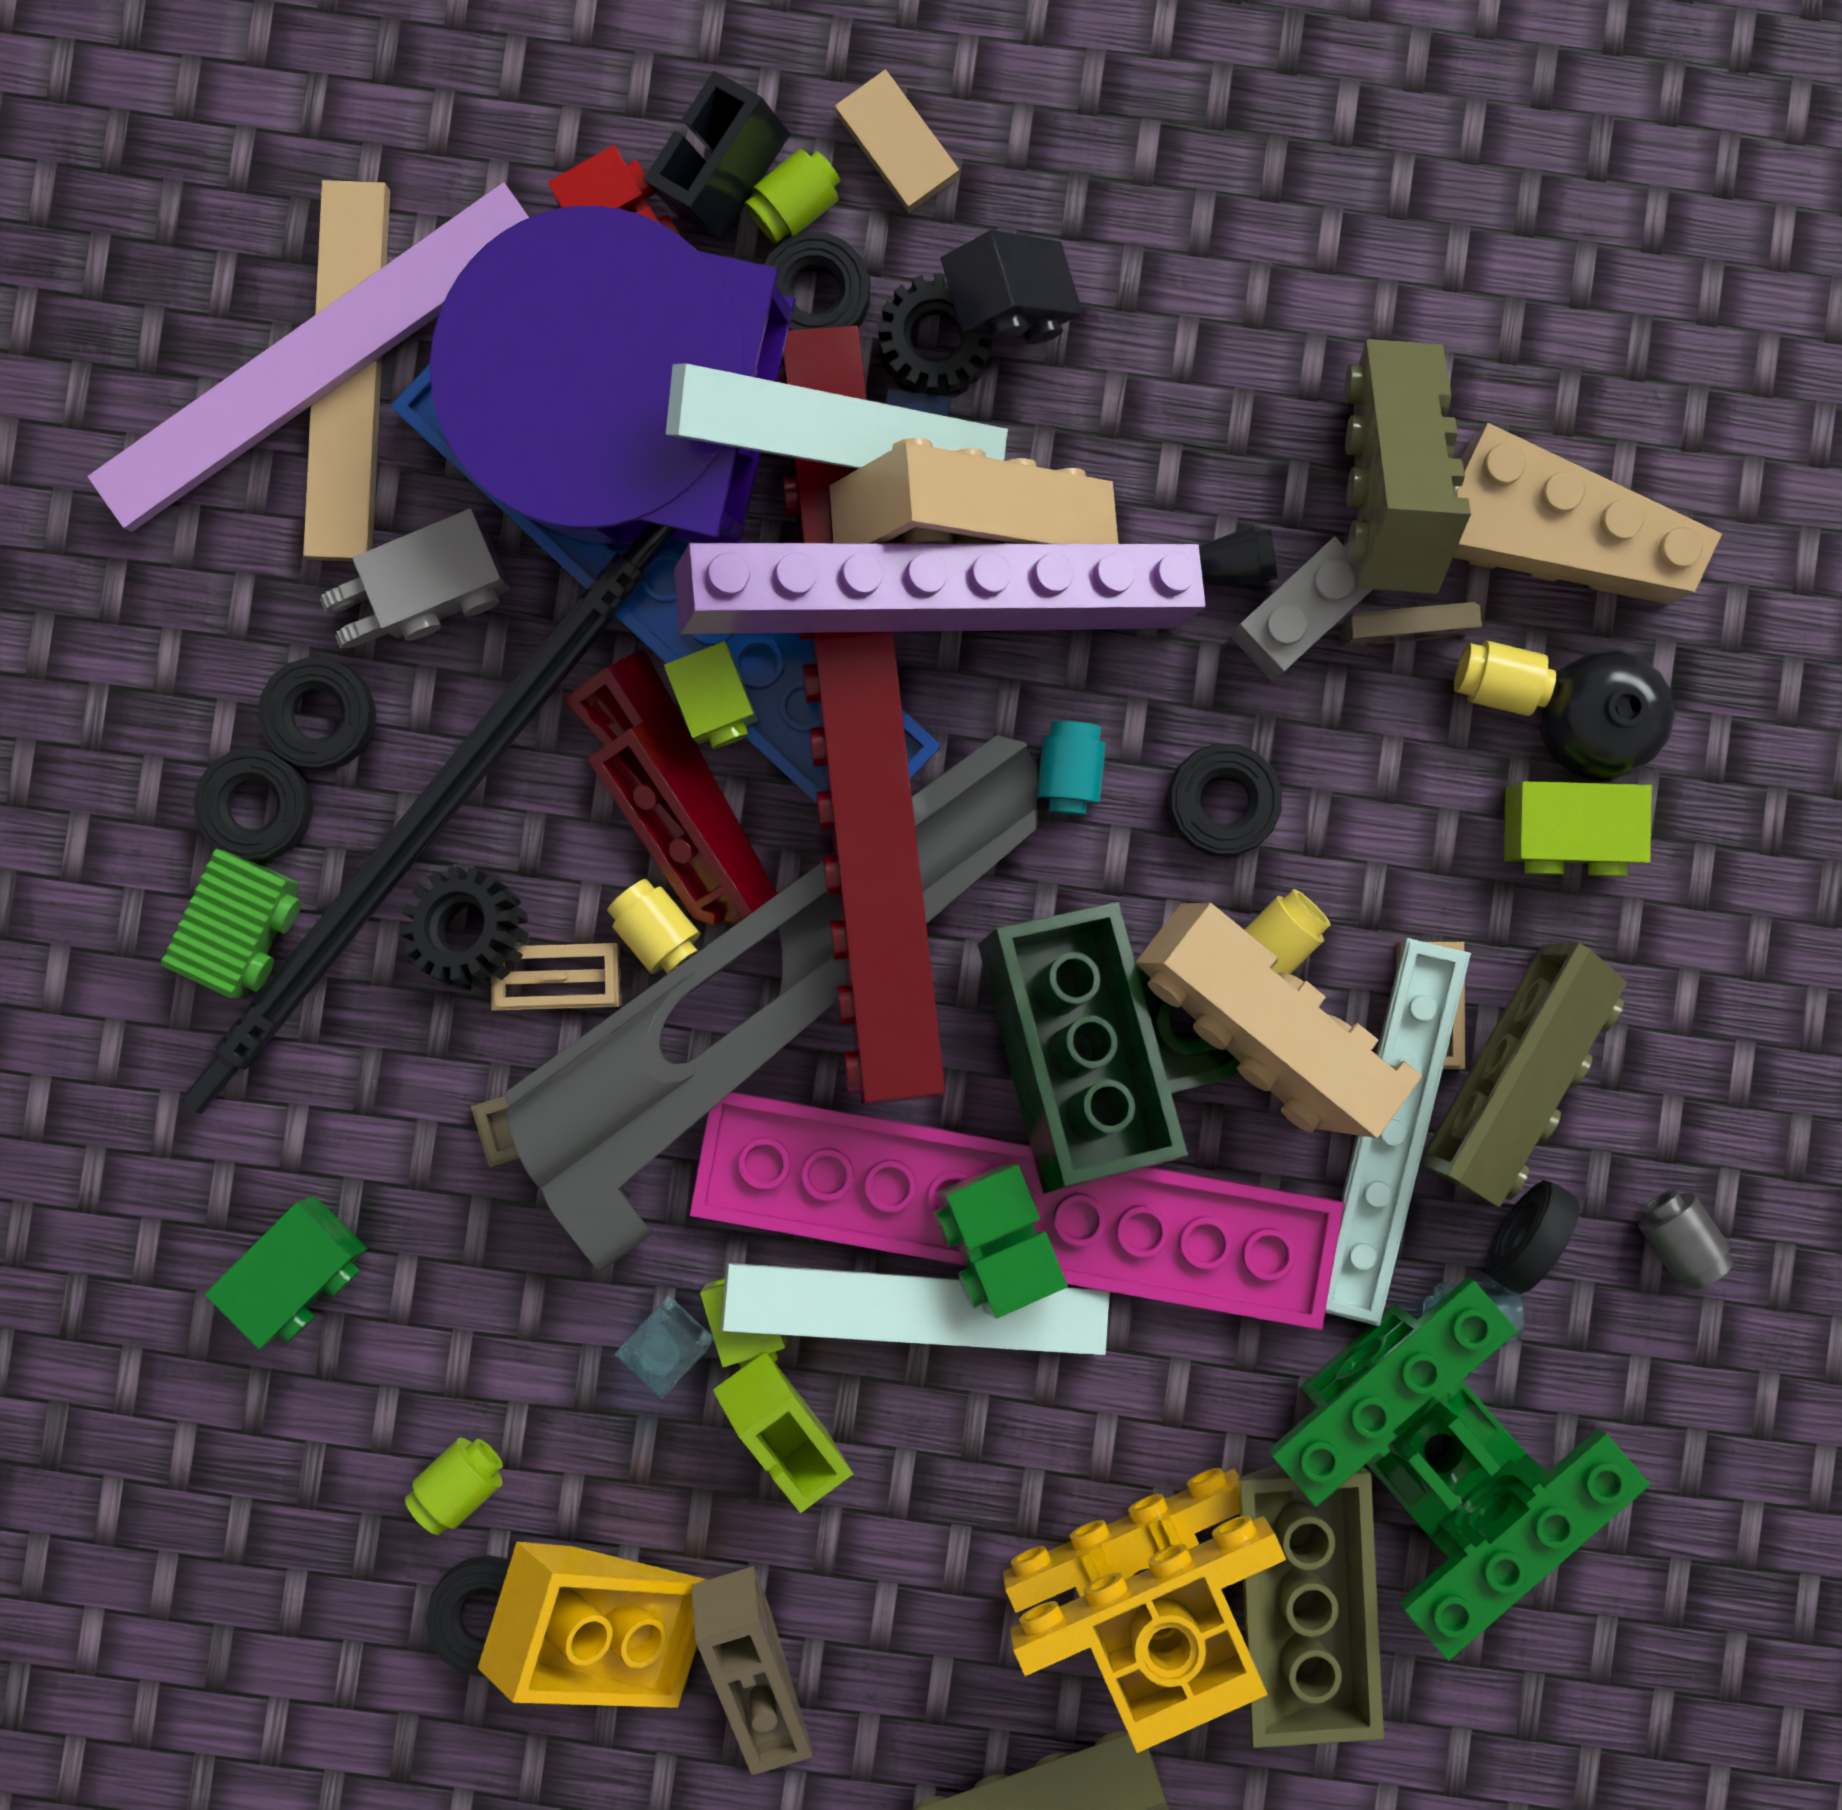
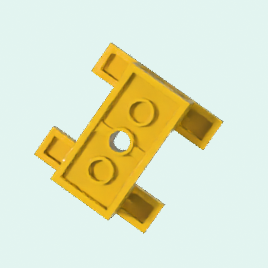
M1213 1468L1199 1473L1187 1482V1490L1166 1499L1163 1494L1145 1497L1129 1507L1128 1512L1130 1515L1106 1525L1104 1520L1087 1523L1069 1535L1070 1542L1050 1551H1047L1045 1546L1026 1550L1012 1559L1011 1568L1003 1571L1005 1590L1015 1613L1076 1587L1080 1598L1060 1607L1056 1601L1046 1602L1033 1607L1019 1618L1020 1624L1010 1628L1013 1651L1024 1676H1027L1091 1648L1137 1753L1268 1695L1221 1589L1285 1561L1286 1557L1278 1539L1264 1516L1253 1521L1250 1516H1240L1228 1520L1213 1530V1539L1199 1544L1195 1536L1197 1532L1240 1514L1239 1475L1235 1468L1223 1473L1221 1468ZM1148 1569V1570L1143 1571V1572H1141V1573H1139V1574H1137V1575H1134L1135 1573H1137V1572L1140 1571V1570Z

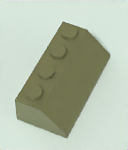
M1580 943L1542 944L1423 1152L1420 1165L1477 1198L1499 1208L1505 1198L1513 1199L1519 1193L1528 1177L1529 1167L1525 1163L1536 1143L1543 1144L1546 1142L1559 1123L1561 1112L1556 1108L1568 1087L1575 1088L1579 1085L1587 1074L1592 1063V1055L1588 1054L1596 1037L1600 1031L1602 1033L1607 1032L1620 1016L1624 1000L1619 997L1628 982L1591 949Z
M1278 1463L1239 1477L1240 1516H1250L1252 1521L1264 1516L1274 1531L1286 1557L1285 1561L1243 1579L1246 1646L1268 1694L1249 1703L1250 1743L1252 1747L1262 1748L1384 1739L1371 1473L1362 1467L1317 1507L1313 1505Z
M1119 1731L1101 1737L1094 1746L1070 1755L1055 1753L1045 1756L1037 1761L1033 1768L1014 1775L998 1774L988 1776L977 1782L973 1789L952 1797L934 1796L926 1798L917 1803L913 1810H1170L1149 1748L1137 1753L1129 1734Z

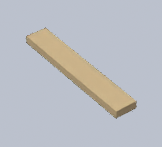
M322 180L315 315L387 265L390 189L386 183ZM382 356L311 405L303 556L309 560L353 562L352 557L373 549Z

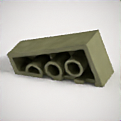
M1366 339L1359 364L1348 366L1344 385L1345 404H1354V415H1351L1348 420L1345 451L1346 455H1355L1356 467H1352L1349 473L1346 499L1348 507L1357 508V521L1352 522L1349 533L1348 559L1349 561H1358L1359 588L1438 594L1471 516L1469 498H1458V486L1463 485L1465 474L1462 459H1453L1454 445L1458 432L1455 417H1446L1451 401V389L1443 344Z

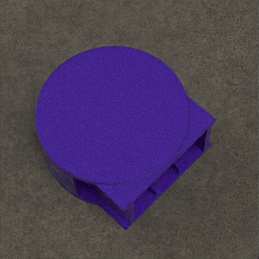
M573 206L543 212L518 222L488 242L468 262L448 292L438 316L430 354V380L436 415L454 455L482 488L513 510L564 536L598 544H632L649 523L677 528V531L671 537L674 539L692 543H741L761 452L666 435L673 364L686 363L777 382L796 299L792 296L783 295L776 285L778 268L697 251L671 229L641 214L605 206Z

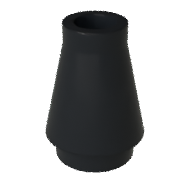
M1252 525L1199 546L1203 585L1263 588L1262 582L1278 579L1271 529L1255 531V527Z

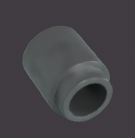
M1668 1190L1651 1199L1643 1207L1645 1216L1640 1221L1638 1227L1675 1280H1683L1689 1289L1696 1290L1716 1282L1732 1268L1733 1261L1728 1255L1730 1250L1729 1243L1694 1193L1679 1195L1676 1190Z

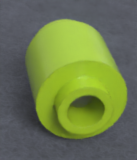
M799 148L752 187L754 195L744 205L760 230L770 241L777 244L786 236L790 238L801 233L839 201L834 187L840 183V178L829 161L820 152L816 151L810 156Z
M458 1438L413 1480V1490L405 1497L406 1506L415 1520L434 1535L442 1534L447 1528L456 1529L502 1486V1478L498 1472L503 1467L502 1461L497 1453L483 1440L476 1439L472 1443L465 1438Z

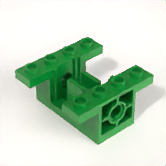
M1466 1277L1418 1320L1396 1304L1390 1307L1382 1315L1380 1326L1371 1324L1300 1386L1317 1408L1268 1450L1271 1456L1315 1507L1321 1504L1367 1464L1448 1558V1560L1399 1601L1405 1612L1448 1662L1651 1485L1608 1434L1599 1428L1550 1471H1547L1526 1454L1463 1381L1466 1376L1518 1332L1475 1280L1470 1277ZM1436 1434L1448 1435L1449 1447L1447 1452L1437 1460H1426L1424 1451L1428 1439Z

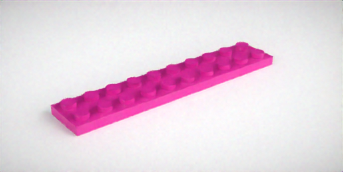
M736 1091L730 1092L708 1112L690 1216L965 1265L958 1245L948 1247L936 1224L933 1211L942 1208L936 1192L1003 1163H1014L1020 1167L1041 1219L1033 1223L1037 1233L1042 1231L1047 1233L1067 1284L1319 1330L1323 1328L1344 1203L1340 1200L1158 1167H1149L1043 1194L1030 1144Z

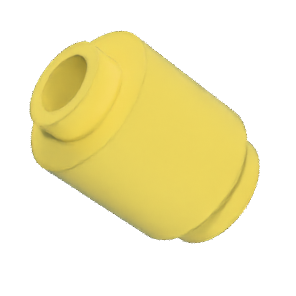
M1485 640L1482 645L1468 643L1462 652L1457 666L1454 691L1467 695L1468 702L1529 717L1537 706L1546 707L1549 703L1555 687L1556 671L1548 669V657L1545 654Z
M643 879L629 887L607 909L608 913L615 920L612 928L650 974H654L662 969L669 974L698 953L693 944L699 938L700 932L662 887L654 888L647 879Z
M1293 889L1285 898L1277 896L1244 930L1278 957L1277 963L1272 968L1277 974L1279 972L1291 974L1324 942L1322 933L1331 924L1325 914L1300 891Z

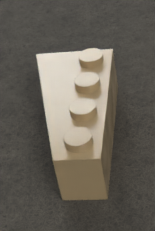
M1487 423L1468 441L1460 458L1463 462L1465 478L1463 485L1458 486V498H1469L1471 516L1453 558L1466 560L1471 565L1490 569L1500 567L1531 574V577L1554 582L1557 580L1588 585L1589 589L1669 605L1696 591L1722 536V533L1490 423Z
M1211 902L1180 904L1135 962L1151 978L1148 982L1149 988L1164 1002L1174 1007L1181 1006L1196 1020L1193 1025L1195 1032L1212 1046L1221 1050L1226 1048L1240 1062L1237 1067L1239 1073L1255 1087L1263 1091L1270 1090L1284 1103L1281 1112L1297 1127L1307 1132L1320 1129L1379 1138L1423 1076L1405 1061L1400 1062L1397 1066L1388 1065L1371 1051L1379 1041L1376 1037L1358 1023L1353 1024L1351 1027L1341 1019L1326 1014L1319 1007L1326 996L1309 982L1303 981L1287 972H1279L1277 974L1272 968L1277 963L1278 957Z

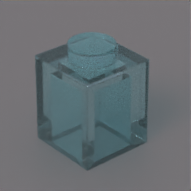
M667 1295L624 1341L614 1355L663 1399L703 1356L714 1338L676 1301Z

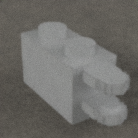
M469 508L352 557L360 577L337 588H332L330 591H326V593L321 595L320 601L325 612H340L368 599L370 600L375 614L347 624L341 630L336 631L337 635L335 637L341 649L356 647L388 633L396 638L404 635L406 641L426 637L441 628L439 620L463 611L464 616H473L494 608L500 603L498 596L511 591L512 588L484 521Z
M1333 537L1229 635L1271 681L1288 669L1373 590L1359 588L1358 561H1349L1348 542L1343 546L1336 537Z

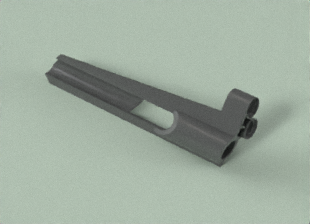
M996 735L912 796L926 924L1036 830L1039 811V798H1037L1039 771L1028 751L1026 743ZM823 862L504 1093L509 1106L506 1111L508 1127L524 1168L532 1181L541 1188L551 1212L599 1271L602 1272L654 1233L628 1201L631 1195L623 1184L838 1000L837 986L848 985L846 960H834L830 921L841 920L838 894L827 895ZM778 930L782 946V982L779 997L693 1060L678 1064L666 1060L660 1049L661 1033L669 1014L676 1004Z

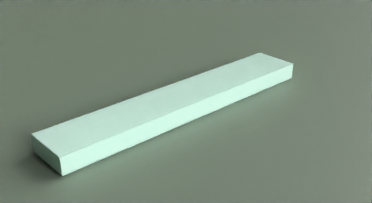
M686 363L673 364L666 425V435L853 469L863 467L891 451L894 443L909 438L928 439L932 442L933 447L952 451L974 448L984 451L985 456L998 460H1004L1008 432L1006 428Z
M1404 938L1376 1055L1391 1066H1397L1400 1062L1405 1061L1423 1077L1379 1138L1356 1135L1341 1197L1344 1207L1325 1313L1377 1326L1381 1324L1471 955L1469 952Z
M726 1263L721 1330L1105 1355L1110 1292L1086 1287L1068 1286L1061 1291L996 1319L985 1313L982 1305L975 1309L972 1308L962 1288L960 1279Z

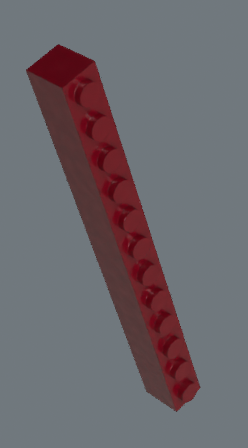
M858 325L789 330L777 382L867 400ZM791 458L793 477L782 478L784 509L786 517L797 516L800 539H789V543L834 544L829 486L857 469ZM893 632L798 633L799 641L811 640L813 664L802 665L806 704L818 703L820 727L809 728L810 750L813 767H825L827 791L816 792L820 831H832L834 855L823 856L825 888L827 895L838 894L841 920L830 921L832 953L834 960H846L848 985L837 986L838 1010L841 1026L853 1025L855 1051L844 1052L848 1092L860 1091L861 1105L940 1097L945 1094V1084Z

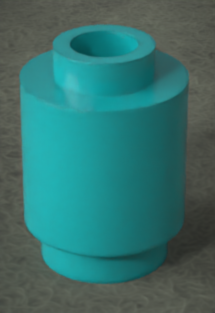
M1074 721L1051 722L1049 736H1044L1042 740L1037 798L1049 801L1048 812L1083 816L1086 815L1087 804H1100L1106 743L1100 741L1101 726Z

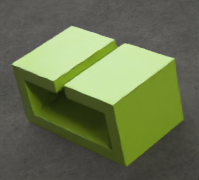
M1522 781L1506 786L1504 862H1524V874L1563 875L1564 863L1588 864V876H1628V865L1650 862L1652 785Z
M766 1351L713 1389L738 1437L763 1468L769 1471L773 1480L800 1513L854 1474L826 1428Z

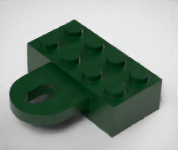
M1119 902L996 928L978 943L1043 1194L1161 1165L1188 1156L1172 1094L1223 1081L1238 1072L1237 1067L1240 1062L1226 1048L1224 1050L1218 1049L1204 1039L1186 1042L1174 1035L1170 1027V1016L1172 1011L1179 1007L1171 1006L1160 999L1148 986L1151 978L1141 968L1137 969Z

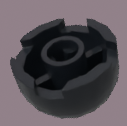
M1619 651L1587 654L1559 669L1556 673V682L1551 699L1547 706L1542 707L1541 710L1543 727L1540 728V733L1552 757L1574 774H1586L1597 778H1613L1628 775L1651 762L1669 740L1675 719L1672 692L1661 673L1641 657Z

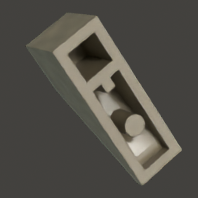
M754 1566L692 1584L695 1642L751 1775L753 1776L812 1758V1746L773 1615Z

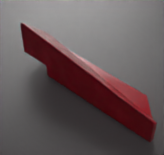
M637 651L606 667L565 697L569 706L604 745L603 748L588 757L587 760L694 919L712 925L723 920L737 924L777 895L774 886L650 658L644 651Z

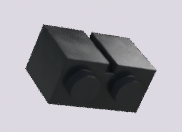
M713 71L682 118V121L711 153L707 162L685 136L674 131L643 181L676 215L722 241L745 206L744 203L752 195V187L761 181L791 134L761 96Z
M989 230L940 257L962 332L990 335L992 341H1003L1013 337L1025 338L1027 344L1034 345L1058 337L1063 333L1062 324L1083 314L1061 241Z

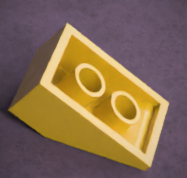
M516 1542L478 1669L512 1703L678 1708L697 1648L695 1642L692 1584L708 1579L573 1546Z

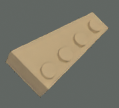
M909 438L894 443L891 451L829 486L834 544H1119L1113 481L1087 477L1086 472L1078 468L1045 469L1037 467L1036 462L1031 459L998 460L986 457L985 452L980 449L965 448L952 451L933 447L932 442L928 439Z

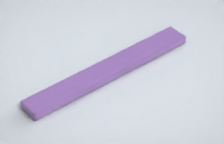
M505 182L501 183L87 477L121 526L133 532L439 316L448 292L468 262L488 242L506 229L529 218Z

